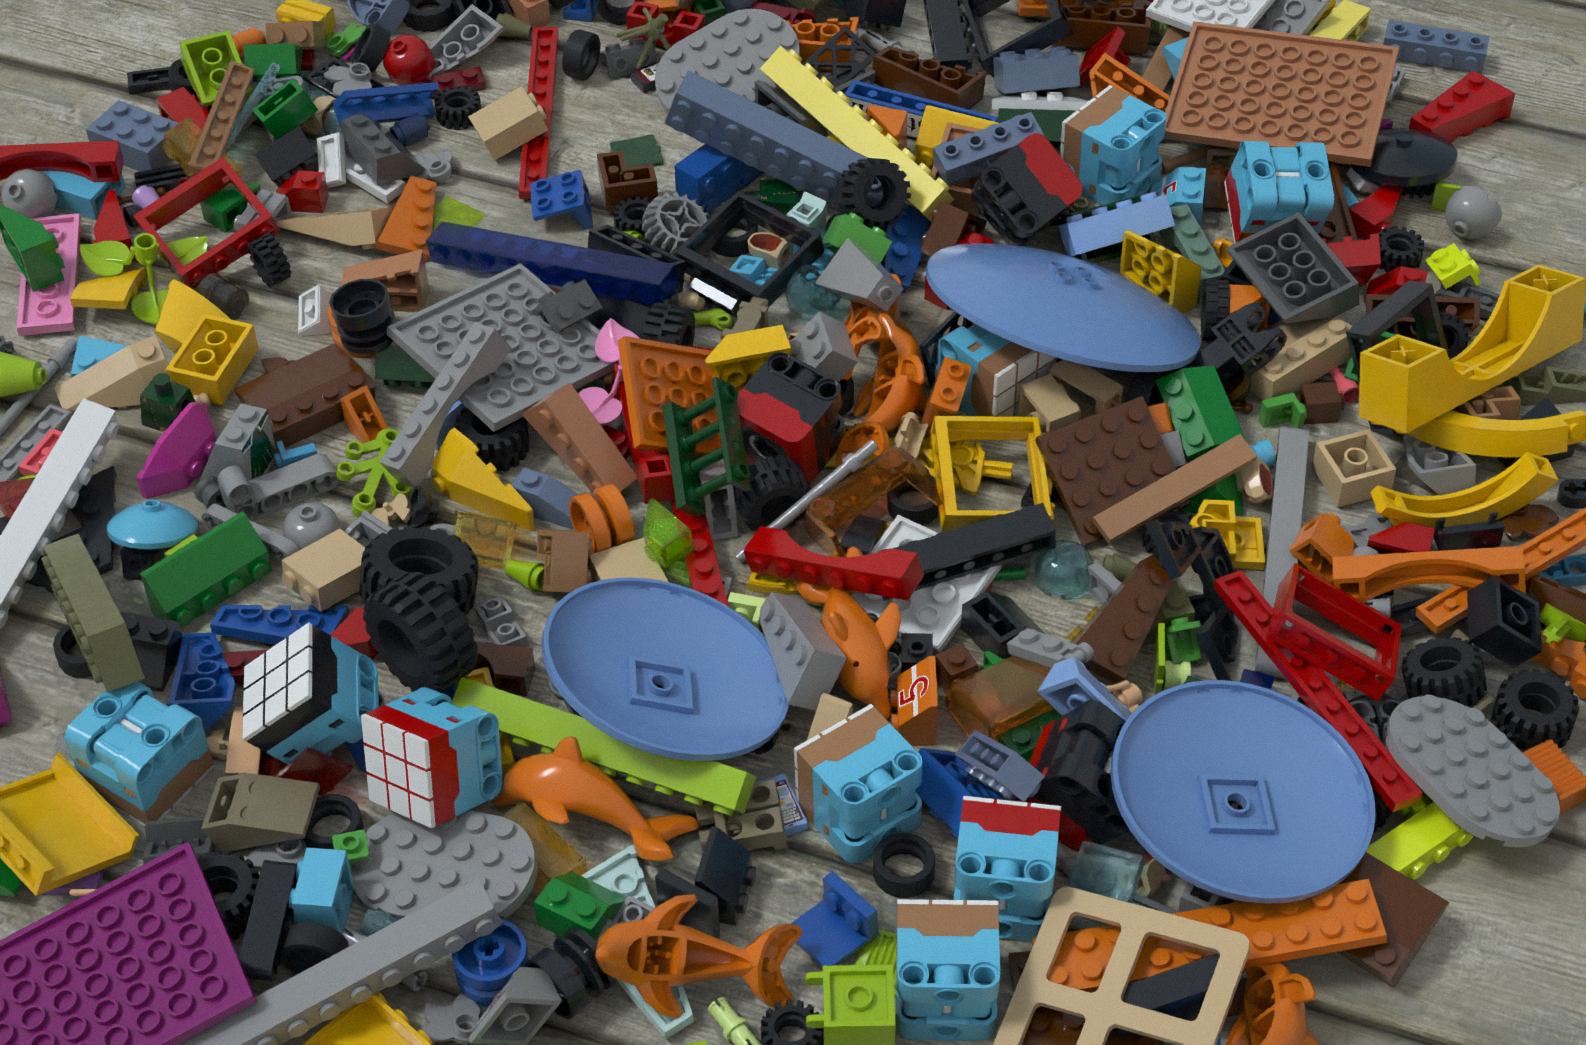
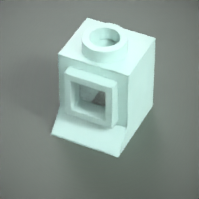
M804 191L800 202L786 216L794 217L800 223L810 228L813 227L819 232L826 225L827 201Z

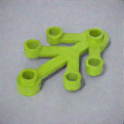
M383 429L377 434L375 440L361 443L355 440L348 442L345 455L350 460H359L362 455L379 451L377 457L352 464L348 461H343L337 466L336 476L341 481H350L354 476L370 472L363 491L355 495L352 500L351 511L358 518L363 511L366 510L371 514L375 509L376 500L374 499V494L382 475L392 488V495L394 497L399 493L404 494L407 498L409 496L411 486L397 481L379 463L399 434V431L396 429Z

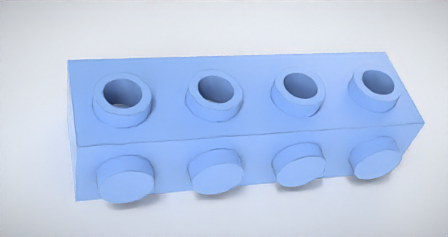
M1156 192L1140 196L1141 202L1132 204V200L1128 199L1115 203L1117 209L1108 211L1107 206L1091 210L1092 216L1083 218L1082 213L1067 217V223L1058 226L1066 255L1075 256L1122 242L1124 232L1127 230L1142 236L1175 226L1167 194L1157 197Z

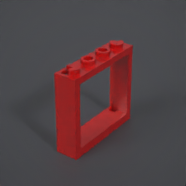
M223 157L133 215L141 231L152 234L156 238V242L159 243L160 249L172 270L185 285L192 289L201 283L203 284L207 279L224 270L240 257L247 255V249H249L247 244L268 233L274 236L280 232L273 216ZM229 183H232L260 217L183 266L156 231Z
M1294 563L1278 585L1268 638L1374 700L1379 701L1396 677L1402 625ZM1298 573L1303 575L1301 579L1298 578ZM1293 599L1376 647L1375 660L1291 611ZM1286 620L1293 624L1292 627L1285 625ZM1385 623L1393 627L1390 633L1383 627Z

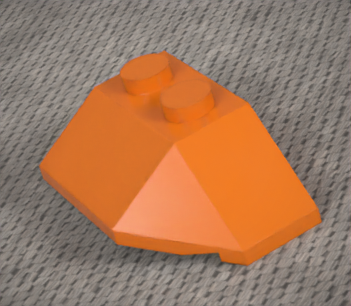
M1104 53L1090 70L1089 76L1093 98L1111 85L1156 109L1166 111L1170 95L1108 54Z

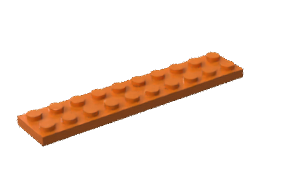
M1369 879L1337 884L1319 895L1300 901L1271 904L1240 901L1173 913V915L1246 935L1251 950L1244 968L1387 943V934ZM1105 925L1066 932L1048 980L1086 992H1096L1121 928L1115 925ZM1149 936L1144 942L1128 984L1217 953ZM1032 938V945H1034L1036 938Z

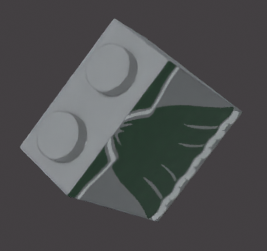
M240 403L215 442L200 481L208 476L218 478L219 473L228 466L240 467L248 481L269 473L275 463L273 454L277 453L267 409Z

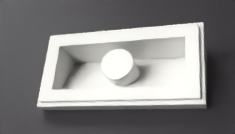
M321 284L299 295L298 334L300 336L331 333L327 314L332 295Z

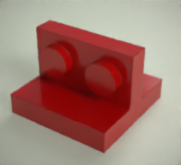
M1119 26L1085 53L1079 66L1080 86H1077L1078 88L1090 80V70L1104 53L1124 66H1128L1131 59L1118 48L1126 33Z

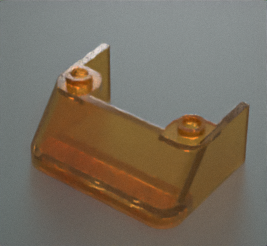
M892 447L885 450L878 457L825 494L813 500L807 507L803 526L808 536L830 556L846 557L833 531L905 480L911 483L936 506L941 505L942 501L929 470L903 448Z

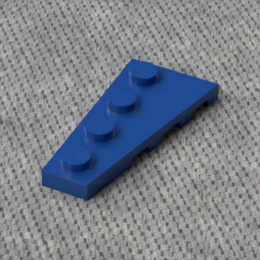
M911 205L908 206L907 210L900 211L903 214L900 219H894L895 223L891 225L884 224L883 229L888 234L886 238L891 240L892 243L881 261V265L890 274L899 276L903 283V293L909 288L921 259V240L932 224L929 219Z
M222 605L212 620L210 627L211 633L277 644L308 622L330 635L348 617L349 612L348 605H337L336 610H324L322 612L313 605H309L308 610H291V605H278V607L271 610H263L262 605Z

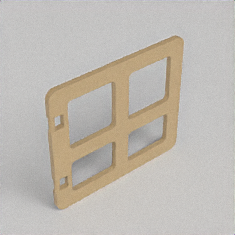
M1062 887L1055 892L993 1045H1021L1036 1008L1040 1006L1085 1019V1024L1076 1045H1105L1110 1031L1114 1028L1174 1045H1216L1251 950L1249 940L1246 935L1237 931L1080 889ZM1075 916H1082L1121 928L1099 988L1093 993L1048 980L1070 922ZM1155 936L1220 955L1200 1012L1194 1021L1184 1020L1122 1001L1147 937Z

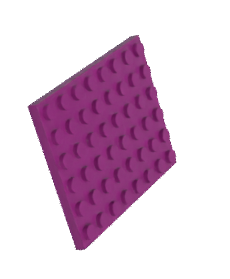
M189 841L0 940V1045H178L258 1002L195 850Z

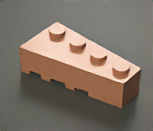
M570 382L546 395L522 414L587 486L592 495L595 488L608 483L614 484L621 492L637 479L635 472Z

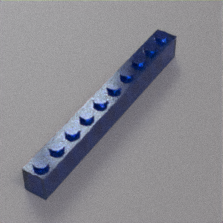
M443 221L426 240L432 262L492 274H499L521 263L544 284L562 287L570 281H574L577 284L585 279L593 293L638 302L667 304L680 287L676 267L672 263Z

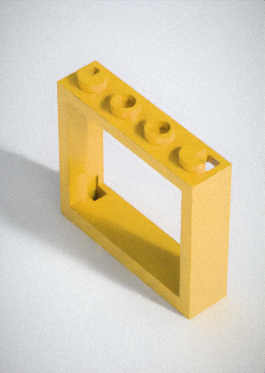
M934 417L930 436L941 531L955 530L969 523H978L999 514L1014 512L1005 510H957L949 440L1026 441L1034 505L1043 503L1050 519L1054 520L1053 511L1055 504L1050 502L1049 497L1052 491V481L1046 475L1048 468L1035 441L1037 436L1045 434V432L1040 430L1039 417Z

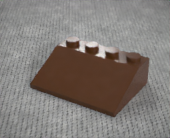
M335 343L234 388V392L242 404L267 409L276 451H278L276 444L278 441L282 440L284 448L344 421L340 398L367 385L376 402L375 386L356 361Z
M1365 852L1352 873L1339 884L1369 879L1387 934V943L1343 950L1337 953L1395 988L1448 907L1449 902Z

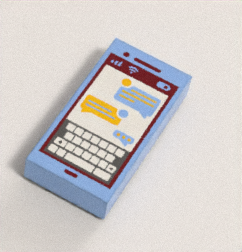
M785 774L762 780L775 779L780 796L786 836L808 829L805 816Z

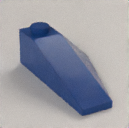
M215 633L184 634L167 705L178 704L202 719V726L206 733L232 707L236 685L233 677L230 675L228 664L224 660L222 649Z

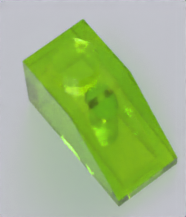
M654 498L649 500L643 530L646 544L644 550L650 560L659 562L666 569L694 550L691 531Z

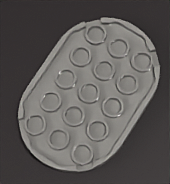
M761 9L737 10L715 20L674 44L661 58L656 69L655 86L662 106L669 113L675 94L688 70L755 102V81L757 80L781 91L782 89L760 68L780 45L787 52L793 49L800 56L796 33L783 18Z
M1429 694L1407 699L1394 709L1386 724L1388 733L1386 744L1389 752L1401 769L1452 821L1482 840L1487 836L1494 840H1501L1503 846L1507 847L1532 846L1549 836L1560 815L1559 800L1552 781L1504 733L1486 719L1480 710Z
M468 810L434 828H429L393 812L367 830L366 838L370 858L351 863L353 872L352 887L361 903L375 915L394 921L402 919L478 877L499 917L503 916L506 919L529 896L538 874L537 853L530 837L520 825L505 817Z

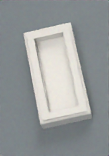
M338 132L317 138L318 172L325 173L327 189L346 184L344 135Z

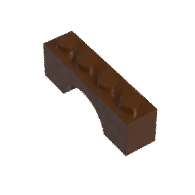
M477 642L478 650L476 653L478 654V660L474 670L488 667L496 689L527 697L535 671L533 648Z

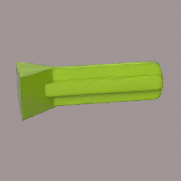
M1548 603L1545 604L1540 613V621L1547 626L1543 631V635L1547 637L1545 641L1547 644L1551 645L1554 641L1559 643L1564 637L1577 642H1585L1586 624Z

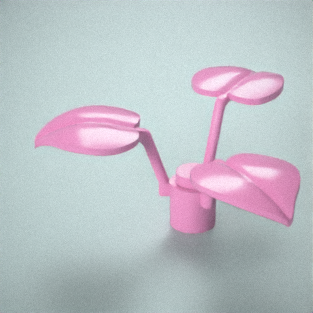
M612 318L604 324L597 336L595 353L604 363L614 364L619 362L613 388L609 394L599 387H588L578 393L601 426L614 422L622 412L621 402L613 398L617 393L623 375L618 340L624 336L639 338L632 331L620 326Z

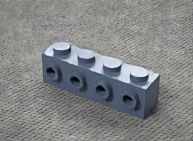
M1389 20L1383 45L1399 47L1397 61L1469 73L1475 71L1482 74L1490 36Z
M1032 112L1017 115L1010 120L999 124H992L980 131L967 133L963 137L943 142L933 147L934 165L942 180L948 186L981 175L988 166L1027 136L1033 133L1045 135Z
M977 730L973 731L955 754L968 765L965 771L978 782H982L988 788H992L998 794H1002L1010 801L1013 797H1016L1025 802L1027 798L1033 797L1040 789V782L1045 777L1018 753Z

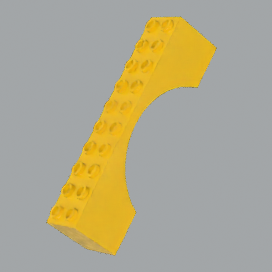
M1538 264L1504 281L1496 306L1483 329L1469 346L1450 360L1446 349L1399 334L1360 352L1359 417L1371 421L1374 425H1383L1394 429L1397 433L1407 434L1440 415L1448 413L1457 406L1465 404L1474 397L1484 394L1491 388L1501 385L1506 380L1518 376L1523 371L1535 367L1540 362L1552 358L1557 353L1569 349L1574 344L1582 341L1586 278Z

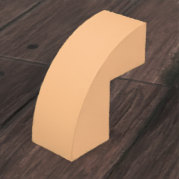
M235 706L230 727L225 773L259 774L262 750L242 739L243 706Z

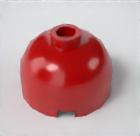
M402 35L393 39L389 43L383 57L385 71L391 80L399 86L411 85L415 77L428 76L435 64L433 53L427 43L414 35Z

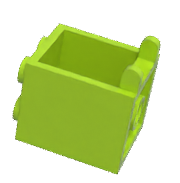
M893 964L823 966V972H809L805 975V983L807 985H823V1014L808 1015L806 1017V1026L809 1028H824V1045H895Z

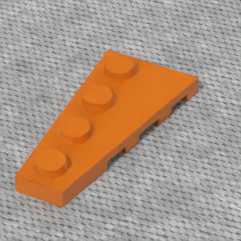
M410 176L376 243L375 249L397 255L423 249L424 259L427 262L430 255L436 182Z

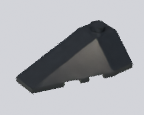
M568 278L564 285L570 281H574L577 284L584 279ZM585 279L603 307L599 312L587 317L596 328H602L612 318L620 326L632 331L641 339L643 325L651 307L657 302L664 303L663 290L639 282Z

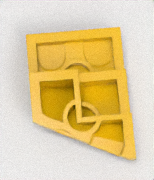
M147 267L125 271L118 276L99 277L82 281L76 286L70 297L72 307L126 309L130 298L136 296L139 288H144L148 278Z
M173 279L168 285V293L162 305L161 315L157 321L154 333L174 353L181 347L203 313L227 319L230 318L201 294Z
M1204 500L1198 509L1197 515L1189 523L1192 525V528L1202 526L1207 527V529H1218L1236 568L1264 570L1265 555L1261 518L1235 517L1234 501Z

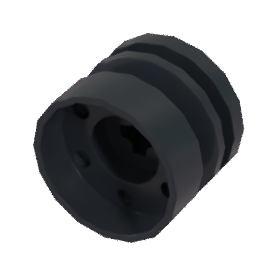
M358 279L342 285L332 294L329 304L337 324L342 345L348 351L357 354H370L384 349L393 342L387 336V326L397 321L387 288L383 283L373 279Z
M574 926L564 933V937L559 936L553 942L554 950L544 948L525 964L529 968H541L551 977L562 1000L554 1012L568 1020L587 1007L589 996L598 998L602 995L604 989L608 990L617 981V978L604 973L597 963L595 957L596 940L586 931Z

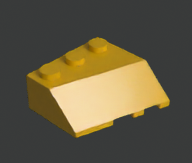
M1129 230L1125 231L1123 235L1120 274L1158 295L1181 313L1197 306L1202 266Z
M783 325L726 335L708 355L705 362L714 377L735 386L737 393H739L771 354L785 352L791 355V347Z

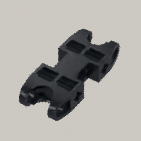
M1250 303L1232 312L1211 328L1217 339L1200 351L1190 364L1174 370L1157 373L1166 376L1182 368L1214 365L1222 383L1240 369L1250 377L1269 363L1282 350L1287 341V336L1281 328H1273L1269 331L1264 330L1263 332L1256 333L1260 327L1259 324L1265 318L1266 311L1259 303ZM1225 325L1230 329L1229 331L1224 328ZM1252 359H1253V360L1255 361V363H1256L1255 366H1254V364L1251 362Z

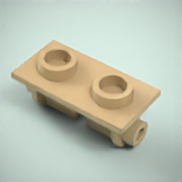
M907 412L902 417L885 469L913 471L929 427L928 424L919 423L918 416L915 413Z

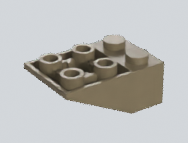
M252 773L220 777L217 780L201 830L221 853L223 851H234L305 838L320 785L314 782Z

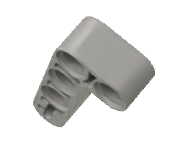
M321 453L309 456L249 481L238 466H228L218 475L222 500L227 509L237 514L244 512L251 521L258 520L334 489L340 481L327 455Z

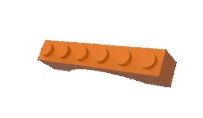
M1522 546L1332 557L1334 586L1362 602H1367L1391 590L1411 585L1454 584L1474 588L1494 575L1521 592L1526 593Z

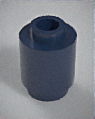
M418 113L395 122L394 126L390 127V132L405 147L428 137V131L430 130L427 119L424 116L421 117Z

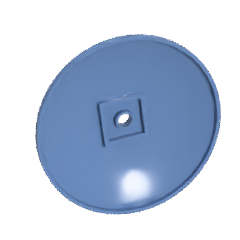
M629 577L600 580L579 587L567 594L552 609L546 621L542 635V656L549 677L558 692L578 714L593 726L637 749L664 757L689 761H713L737 757L749 753L769 741L782 725L788 711L789 704L765 636L735 610L696 590L670 582L647 578Z
M1204 680L1177 685L1159 692L1141 704L1129 716L1116 740L1111 758V783L1116 804L1129 830L1148 853L1165 868L1185 881L1213 894L1245 902L1265 904L1287 903L1314 897L1333 888L1352 873L1370 844L1375 825V800L1369 777L1362 762L1353 748L1331 724L1308 707L1288 696L1264 687L1237 681ZM1235 801L1243 809H1234L1228 802Z

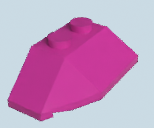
M205 402L189 403L154 445L146 460L144 470H140L136 477L143 498L149 499L186 489L195 478L200 476L217 441Z

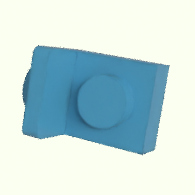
M281 440L276 442L278 453L273 455L277 469L315 455L317 450L314 443L285 450Z

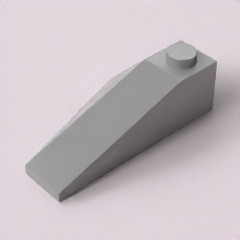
M472 4L429 45L435 59V64L428 76L440 75L486 48L505 30L504 27Z
M1403 434L1408 467L1437 494L1454 493L1475 486L1476 464L1465 453L1433 446L1408 434Z

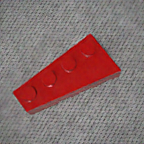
M1471 71L1413 115L1410 119L1409 128L1437 134L1452 143L1455 137H1466L1480 126L1486 128L1493 125L1494 120L1509 118L1515 93L1482 74Z

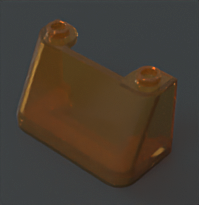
M1012 655L964 679L958 678L948 686L945 706L968 737L974 730H977L998 742L999 734L1054 708L1037 692L1051 668Z

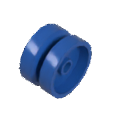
M502 918L500 919L503 925L497 927L491 934L479 937L464 945L461 950L452 953L456 980L460 992L480 1006L488 1007L495 996L510 980L513 973L519 967H526L525 964L529 960L527 943L523 932L514 923Z

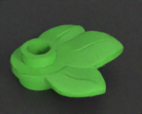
M352 22L342 33L328 34L325 38V47L328 48L327 52L332 57L344 56L349 51V47L358 42L367 26L358 28Z

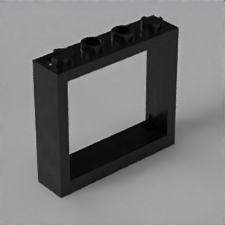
M962 0L966 11L963 13V16L969 24L967 29L974 40L972 45L976 53L980 55L977 57V60L981 64L982 70L987 69L992 77H994L993 57H1000L1001 52L1015 51V54L1021 55L1025 54L1027 49H1040L1042 51L1072 34L1061 0H1045L1052 19L992 52L981 17L1011 0Z
M737 191L675 251L676 257L686 261V274L703 281L738 300L740 303L741 301L750 303L752 297L768 300L769 308L824 253L821 233L816 231L815 228H810L800 223L794 217L782 214L776 208L757 201L753 196L749 197ZM742 218L800 247L761 287L704 257Z
M1409 280L1346 331L1359 384L1360 352L1379 344L1378 337L1411 310L1419 341L1446 349L1450 360L1433 284ZM1369 421L1371 431L1391 435L1397 433L1392 428L1374 425Z

